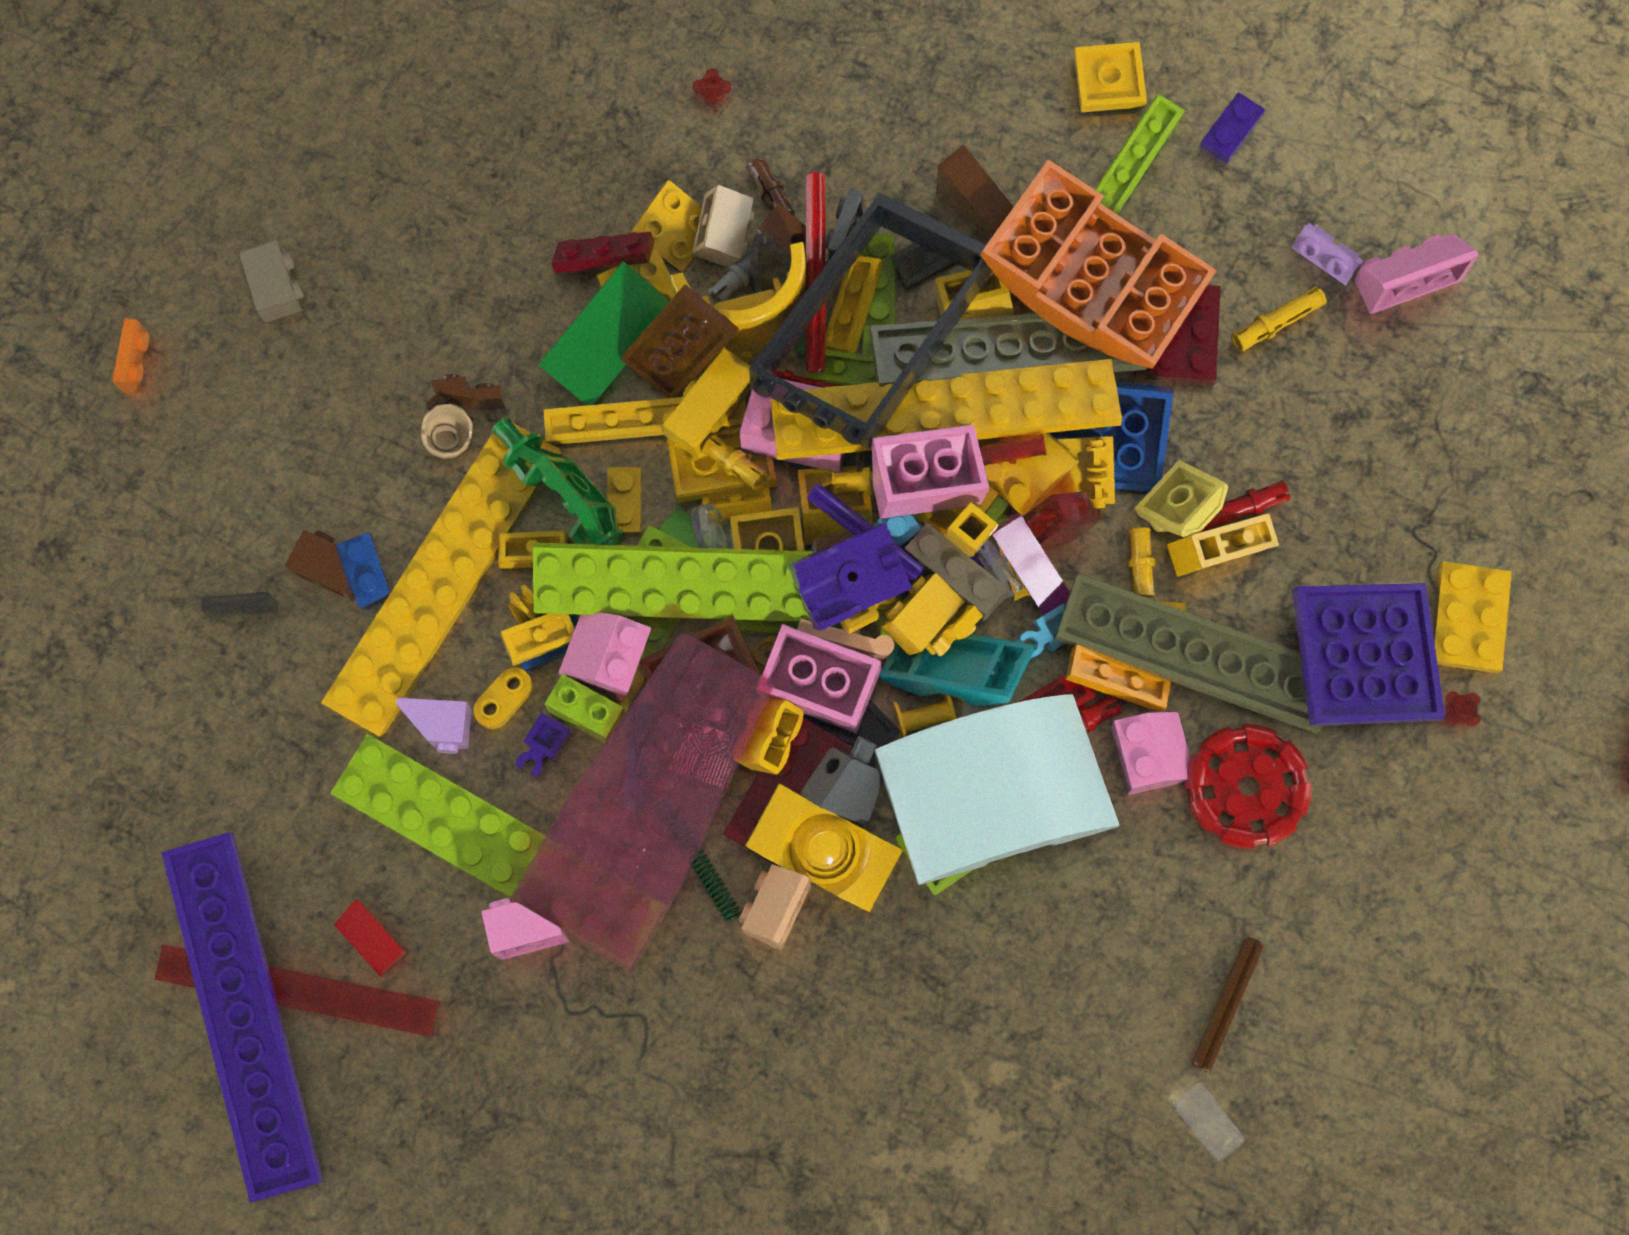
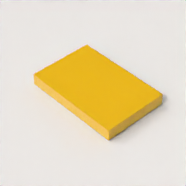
M741 427L723 429L716 434L733 449L741 450ZM667 439L677 503L753 490L735 475L730 476L724 472L723 466L703 452L697 459L673 441ZM745 453L749 461L768 473L765 483L761 487L759 486V489L778 486L773 458Z

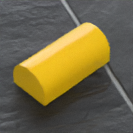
M567 530L499 533L498 564L500 569L533 568L534 543L569 544Z

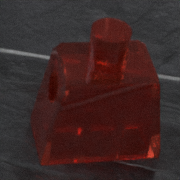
M1082 491L1050 495L1022 517L1042 549H1047L1075 540L1096 525L1100 520L1101 514L1099 508H1093L1088 494ZM1049 522L1056 524L1053 526L1046 527L1047 523Z

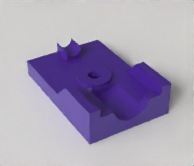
M882 523L788 564L815 630L821 631L853 617L866 608L912 589L886 523ZM853 571L856 574V579L850 582L847 576Z

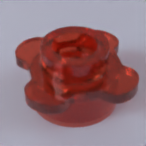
M715 68L708 69L706 75L700 80H695L692 85L693 91L700 93L701 98L707 105H715L722 101L725 94L730 93L732 88L731 83L723 80L719 76V71ZM714 85L715 88L710 89L709 86Z
M1451 691L1446 695L1445 720L1449 725L1467 724L1470 727H1474L1479 724L1480 716L1477 714V705L1481 700L1476 693L1471 692L1468 695H1459L1457 692ZM1460 706H1464L1466 711L1461 712Z

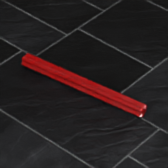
M809 172L806 175V291L825 267V174L822 172ZM826 302L806 328V370L809 373H822L826 369Z

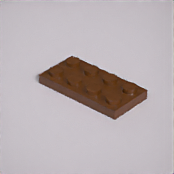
M684 284L629 346L620 359L666 397L676 398L734 337L739 328L706 302L698 293Z

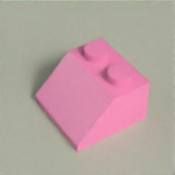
M599 612L594 615H580L558 676L564 674L582 685L623 700L629 691L651 627L619 615Z
M1178 712L1145 713L1114 720L1110 731L1127 795L1183 783L1188 779L1187 770L1191 758Z
M510 899L494 901L489 904L490 909L481 911L490 952L501 960L570 942L569 935L560 927L517 902L511 903Z

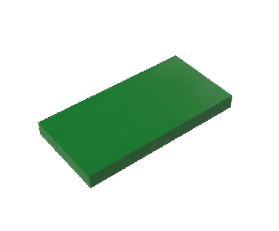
M623 261L537 365L584 405H593L625 367L626 363L620 359L621 356L668 304L669 300Z

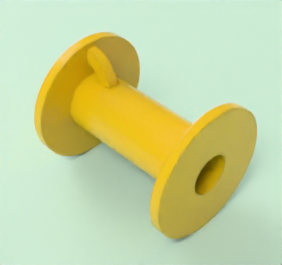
M943 694V702L902 713L897 702H893L894 714L901 738L906 737L908 732L957 719L951 696Z

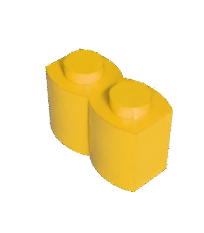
M765 696L758 697L750 709L747 728L741 733L736 742L733 760L751 770L777 775L788 759L790 742L796 737L801 728L804 710L785 699Z

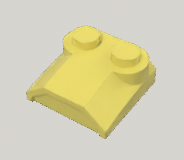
M1178 460L1134 509L1139 517L1149 521L1152 528L1157 532L1169 531L1182 537L1197 534L1222 509L1228 485Z

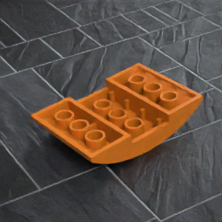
M1048 159L980 254L999 280L1018 299L1060 331L1108 356L1138 366L1153 368L1217 270L1160 233L1155 240L1101 204L1104 197L1102 194Z

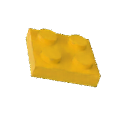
M1140 42L1075 47L1074 60L1081 113L1146 107L1147 95Z

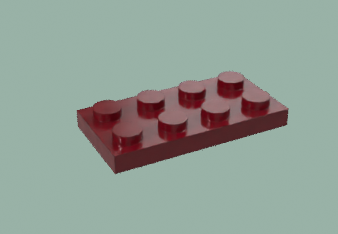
M803 718L798 734L790 742L789 756L782 770L777 775L761 771L757 773L723 835L747 848L745 845L779 783L800 794L829 749L834 747L850 754L853 746ZM759 855L760 857H762V858H764L765 860L771 862L772 864H774V865H776V866H779V865L775 864L774 862L768 860L767 858H765V857Z

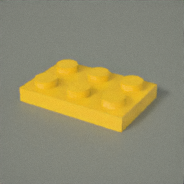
M1443 561L1440 564L1433 626L1438 665L1497 674L1503 671L1512 571Z

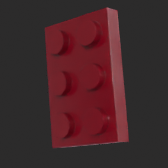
M1206 286L1155 366L1148 368V380L1215 385L1217 380L1221 286Z

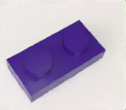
M1238 92L1203 138L1200 147L1227 164L1262 118L1266 109Z

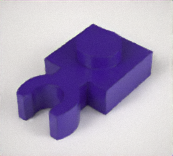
M541 713L523 741L531 748L528 752L522 753L517 758L515 766L521 770L527 761H534L535 768L530 775L537 779L543 772L544 758L547 757L555 761L573 733L572 730L546 714Z

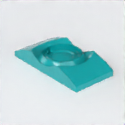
M971 634L965 639H955L948 651L940 657L936 653L930 655L925 648L922 652L908 655L896 643L879 675L881 680L921 697L940 693L954 696L973 706L997 705L1010 702L1034 652L1033 644Z

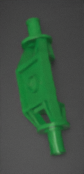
M505 417L494 425L492 433L509 450L503 458V465L509 470L513 469L525 485L538 486L544 482L550 489L557 490L563 497V506L573 515H578L579 519L568 534L575 544L621 545L625 539V533L622 529L617 528L614 506L573 459L541 448L543 437L539 433H532L524 437L511 422L510 418ZM527 461L532 463L531 468L525 464Z

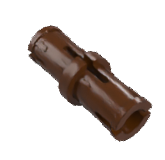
M759 157L751 161L746 168L759 188L758 195L760 199L766 201L771 211L779 203L794 216L795 211L783 193L784 186L780 180H776L766 159Z

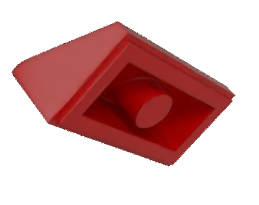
M356 899L334 924L380 977L407 953L359 899Z

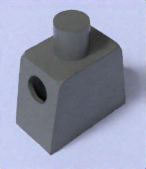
M858 736L850 754L834 747L829 749L802 789L800 795L820 808L867 826L883 782L880 769L869 763L877 744Z

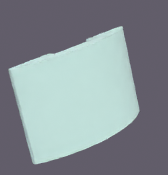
M1073 694L1027 700L964 716L911 734L874 751L918 885L986 866L988 862L1050 844L1055 846L1120 826Z

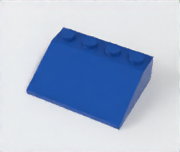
M1116 381L1122 415L1120 426L1049 433L1055 439L1113 436L1115 489L1150 492L1163 476L1174 393L1171 387Z

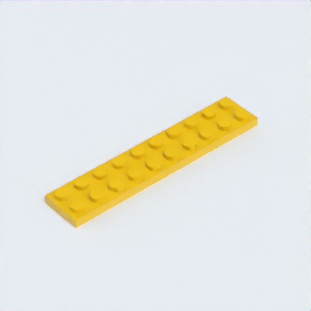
M1112 359L960 374L961 377L916 382L877 437L974 425L977 440L1120 426L1122 415ZM875 382L804 389V391L867 422L893 383L883 387H879V383ZM770 398L777 460L872 451V445L867 449L860 444H851L841 434L829 428H820L812 419L800 413H792L781 403Z
M514 424V426L520 431V433L524 437L529 434H532L529 431ZM493 433L321 702L327 708L381 739L400 711V708L396 705L397 698H408L498 555L499 533H511L542 485V483L538 486L525 485L513 469L509 470L503 465V458L509 450ZM543 440L541 448L561 454L559 448ZM528 461L525 463L529 468H531L532 463Z

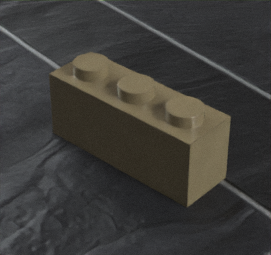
M926 523L905 547V551L924 566L922 575L926 577L937 573L965 601L963 605L976 606L983 615L979 620L982 624L1005 599L1008 588L930 524Z

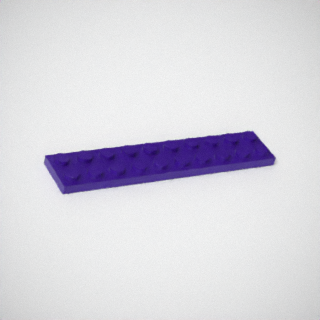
M234 832L224 833L161 852L249 1201L252 1203L323 1181Z

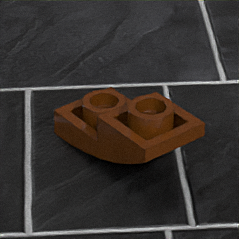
M447 374L442 376L441 379L432 380V387L436 395L444 396L449 403L473 409H506L505 396L500 385L495 386L492 383H481L471 389L466 377H461L457 374Z

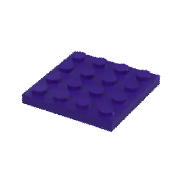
M1426 583L1297 586L1292 590L1310 726L1428 722L1445 719Z

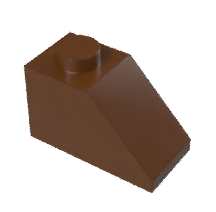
M303 530L285 567L292 575L353 601L355 596L339 549L333 543L335 539L319 530H316L315 534Z

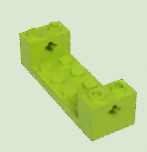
M651 525L647 527L637 546L689 547ZM622 616L651 627L640 660L664 649L682 619ZM639 662L629 691L622 700L582 685L562 674L546 700L545 707L552 716L609 746L647 679Z

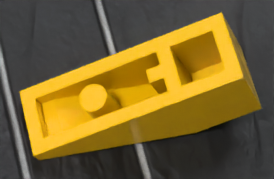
M1269 513L1197 533L1167 544L1177 577L1279 546Z

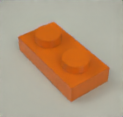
M124 318L112 382L125 393H136L137 383H140L143 378V365L141 363L143 351L146 352L149 347V334L138 319Z

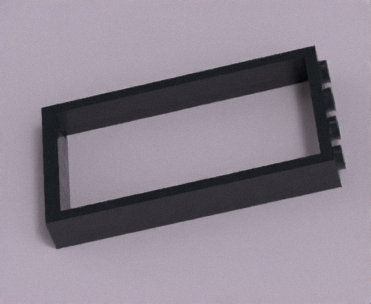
M879 193L749 368L750 387L761 397H770L781 403L788 411L800 413L812 419L820 428H829L841 434L849 443L860 444L869 449L872 445V439L877 438L993 273L980 255L986 245ZM882 226L973 272L868 421L864 422L773 375V373Z

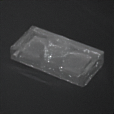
M1201 1081L1171 1103L1216 1163H1219L1246 1141Z

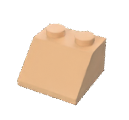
M773 864L768 872L762 870L754 887V890L759 891L753 904L747 902L739 918V922L743 923L742 932L782 950L811 888L810 878Z

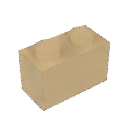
M717 185L704 195L692 255L724 267H729L731 264L741 260L747 250L746 232L754 217V212L751 210L753 198L721 185Z

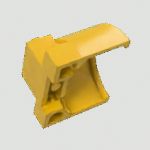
M803 242L790 245L792 257L790 271L786 272L787 279L785 283L780 284L778 277L773 279L774 291L770 289L719 302L713 306L739 328L734 337L724 347L746 363L759 356L806 292V261ZM683 272L670 276L674 296L684 284L691 288ZM703 296L702 298L710 304L709 297Z

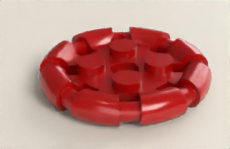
M1242 724V728L1231 729L1228 726L1208 736L1200 744V751L1196 756H1192L1188 763V779L1185 780V790H1189L1191 800L1188 803L1189 808L1199 825L1207 833L1211 831L1220 837V842L1242 849H1255L1256 845L1266 844L1267 847L1278 844L1297 830V822L1301 816L1306 817L1312 797V782H1308L1306 770L1309 768L1306 760L1290 740L1284 741L1276 735L1277 731L1255 724ZM1244 741L1246 751L1235 753L1234 743ZM1267 746L1279 753L1274 761L1269 755L1262 754ZM1212 757L1221 762L1216 771L1208 765ZM1292 774L1294 785L1284 787L1282 775ZM1250 778L1254 780L1257 785L1256 794L1253 796L1242 794L1238 787L1240 779ZM1212 787L1214 799H1205L1203 788ZM1280 804L1289 808L1285 816H1280L1275 812ZM1223 811L1234 818L1229 827L1218 820ZM1261 820L1263 830L1253 832L1250 822Z

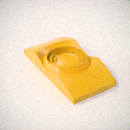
M780 783L777 785L745 845L775 864L809 877L810 881L868 912L872 909L903 851L902 848L844 817L820 808L799 793Z

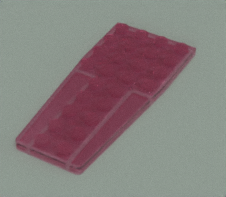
M687 633L680 634L561 808L510 898L511 903L517 902L560 927L567 936L630 973L633 972L690 871L772 693L773 683Z

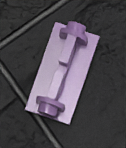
M1308 223V225L1304 226L1291 248L1346 286L1354 272L1364 262L1359 257L1360 253L1354 252L1341 242L1338 246L1333 243L1335 240L1333 236L1319 228L1318 224L1313 226Z

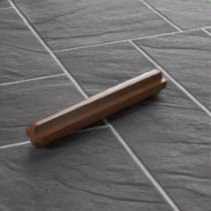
M1247 937L1244 940L1192 1060V1065L1202 1071L1208 1072L1212 1069L1263 950L1264 944L1255 938Z

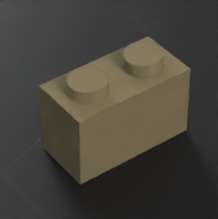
M275 240L239 252L256 310L265 323L303 311L299 299L304 298V293L298 278L293 280L290 270L295 268V264L289 249L283 251L278 241Z

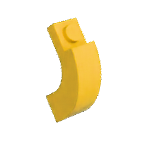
M972 502L965 509L960 507L914 514L923 527L926 523L930 524L969 557L975 555L998 527V524Z

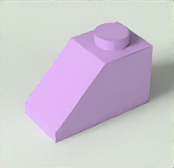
M397 698L396 705L433 747H437V752L456 754L458 749H468L472 708L467 702Z

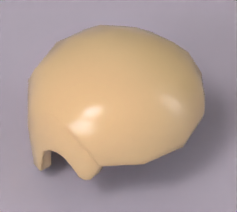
M453 404L437 405L427 412L423 418L421 427L422 444L425 445V449L431 455L442 459L458 457L468 449L470 444L472 421L466 412Z

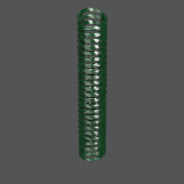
M669 798L659 804L656 812L660 813L659 817L663 818L662 822H666L665 826L668 827V831H671V836H674V840L680 846L679 849L683 850L682 854L686 855L685 859L689 860L688 864H692L691 869H695L694 873L698 874L697 878L700 879V883H704L703 888H706V892L709 893L712 902H715L714 906L718 907L717 911L721 912L720 916L724 917L723 921H730L740 916L742 911L729 917L739 910L740 907L737 906L728 911L737 902L724 907L734 897L721 902L730 896V892L717 898L728 890L725 887L715 893L725 883L712 888L721 882L722 878H718L708 884L719 876V873H716L707 878L716 872L714 868L703 874L712 868L713 864H709L699 870L710 862V859H707L698 864L707 858L706 854L694 860L703 854L704 850H700L690 856L702 846L698 845L689 850L698 844V840L685 846L694 840L696 836L693 835L681 842L693 833V831H689L679 837L682 833L688 831L690 826H686L679 832H676L684 827L687 822L684 821L672 828L684 820V817H680L670 823L679 817L681 812L667 818L678 811V808L675 807L668 813H665L675 806L676 803L669 804L673 798Z

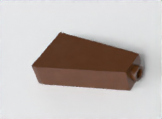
M964 145L938 165L936 194L987 245L1014 206Z

